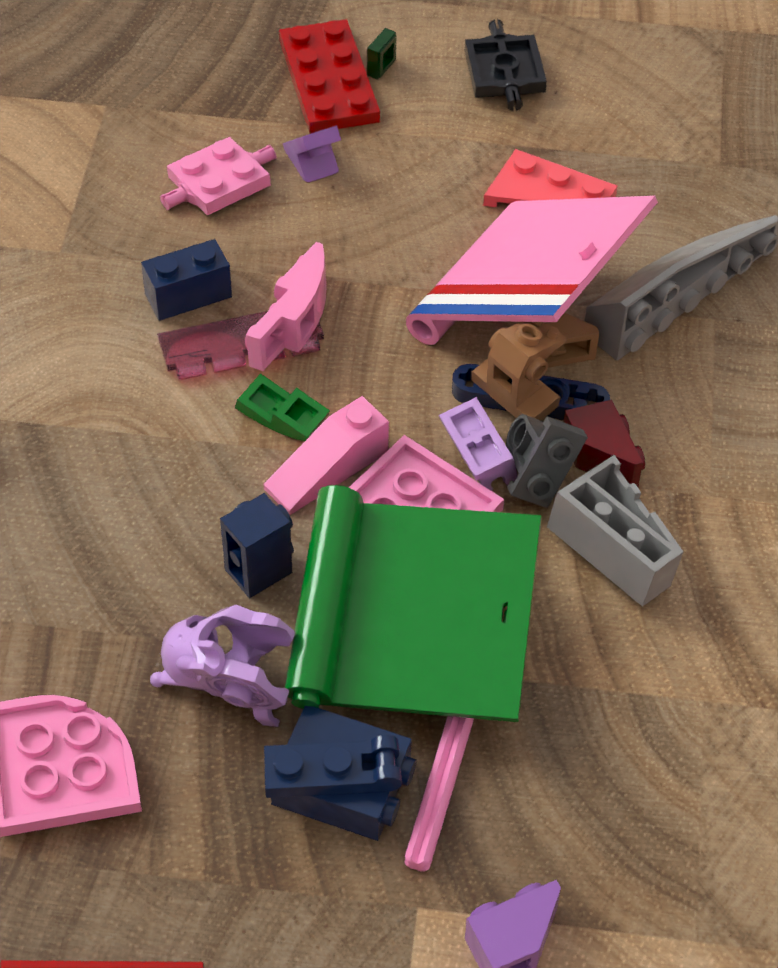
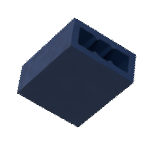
M304 706L287 745L367 741L380 735L395 736L399 741L400 753L395 759V763L401 770L402 785L407 787L413 778L417 759L411 758V738L313 706ZM376 762L362 763V771L376 768ZM400 788L388 792L271 798V805L378 841L384 825L392 827L395 822L401 802L400 799L396 798Z

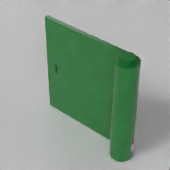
M328 485L319 489L294 630L295 635L293 637L285 688L289 690L288 698L292 699V705L301 709L304 706L319 708L320 705L519 722L541 515L364 503L362 496L357 491L345 486Z

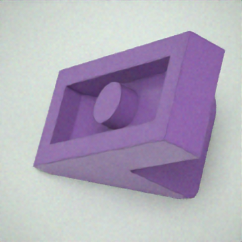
M337 126L282 143L286 154L305 182L321 179L338 172L337 162L331 147V143L341 140Z

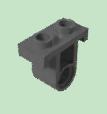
M525 414L519 415L512 423L506 439V447L513 456L515 467L519 473L516 480H511L507 486L511 496L548 508L588 438L584 430L548 416L544 421Z

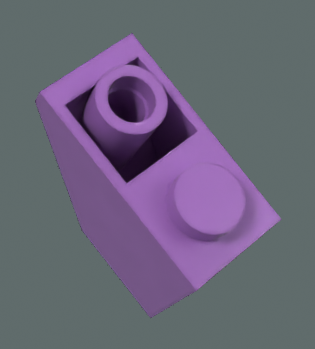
M557 880L545 885L540 883L530 884L522 888L514 898L500 904L496 902L485 903L476 908L467 917L465 940L479 968H537L558 906L561 887Z

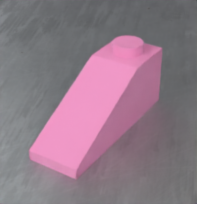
M363 396L359 397L330 415L263 484L264 490L278 504L282 505L289 515L295 513L315 500L318 496V490L322 487L340 484L386 453L389 441V421Z

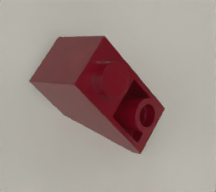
M612 399L565 410L563 422L583 429L588 437L574 461L575 467L588 472L615 455L621 463L619 470L629 484L635 483L638 487L641 471L645 469L644 453L639 445H634L630 437L627 418L624 414L619 415Z

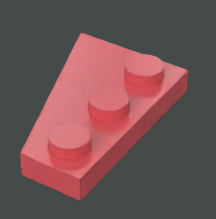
M515 149L484 194L483 206L497 207V202L510 204L515 201L616 197L617 185Z

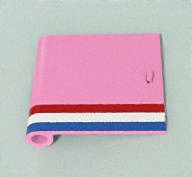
M656 197L515 201L510 203L407 316V329L418 341L427 345H434L456 321L557 322L658 203Z

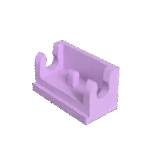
M477 397L439 415L442 424L476 481L478 480L481 485L493 491L491 483L499 477H502L507 486L511 480H516L517 471L513 456Z

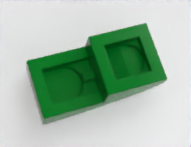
M261 373L237 399L235 409L259 424L282 435L304 442L313 434L330 412L329 409L297 387L290 394Z

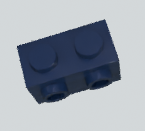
M216 239L141 262L145 296L158 321L232 298L230 264Z
M263 493L251 501L240 503L232 512L220 518L225 571L249 599L292 573V553H294V547L291 542V528L293 527V522L289 513L282 505L276 506Z

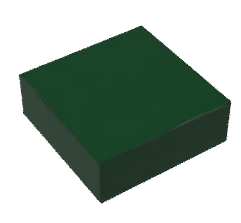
M385 28L367 47V76L378 80L395 62L397 38L395 31Z

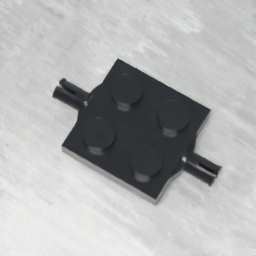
M494 19L488 24L490 36L479 39H465L464 51L475 98L506 96L508 109L513 111L515 105V109L518 111L523 106L520 94L546 93L547 80L535 35L516 36L505 34L503 22L497 19L496 27Z

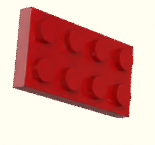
M347 19L279 29V41L310 134L334 126L342 129L380 123V109Z

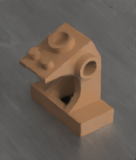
M519 322L509 328L502 327L493 334L489 341L491 350L488 354V359L472 371V381L515 418L525 414L538 420H543L559 406L560 396L539 379L548 369L549 364L545 360L567 342V338L548 322ZM511 378L512 384H510L507 380Z

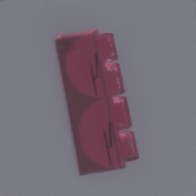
M268 311L157 333L168 372L176 370L178 380L207 375L205 366L207 363H211L214 373L246 367L245 356L248 355V350L245 346L246 334L249 328L255 325ZM318 323L311 337L299 352L290 350L292 357L320 351L319 340L324 339L320 323ZM284 349L273 361L285 359Z

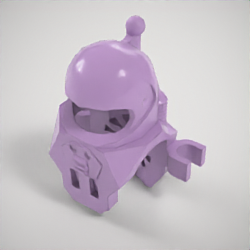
M238 605L221 609L209 617L190 616L174 624L164 636L161 647L164 671L153 673L150 677V682L152 686L157 688L163 685H174L206 691L212 696L222 697L226 702L235 706L252 708L255 719L262 725L278 727L280 720L273 716L272 710L286 705L289 690L274 687L267 679L264 670L255 666L261 656L269 653L276 646L289 647L295 631L280 618L268 613L254 612ZM220 625L227 626L232 633L233 647L227 654H224V650L218 643V635L215 628Z

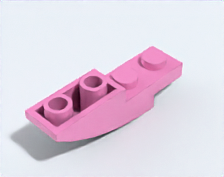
M316 242L276 282L274 296L277 302L273 303L268 312L255 325L249 328L245 337L250 367L264 371L284 348L299 352L316 329L324 310L327 291L323 244Z

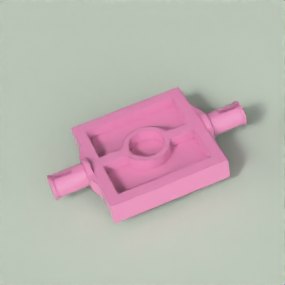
M230 137L217 141L213 145L167 165L168 178L178 188L160 196L162 205L166 210H169L186 201L198 206L208 216L271 186L270 174L261 165L275 160L276 153L271 145H267L253 153H248Z

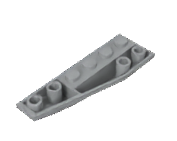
M774 215L737 225L676 249L643 267L586 308L585 322L598 328V346L616 361L630 351L636 352L653 334L665 331L675 318L684 312H691L700 300L711 292L713 294L717 293L730 278L737 273L739 275L743 274L752 262L762 255H769L778 244V216Z

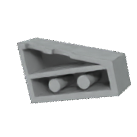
M613 455L557 492L547 528L643 607L671 586L682 558L683 550L656 512L649 513L639 499L641 491L635 483L629 484L619 470L621 463Z

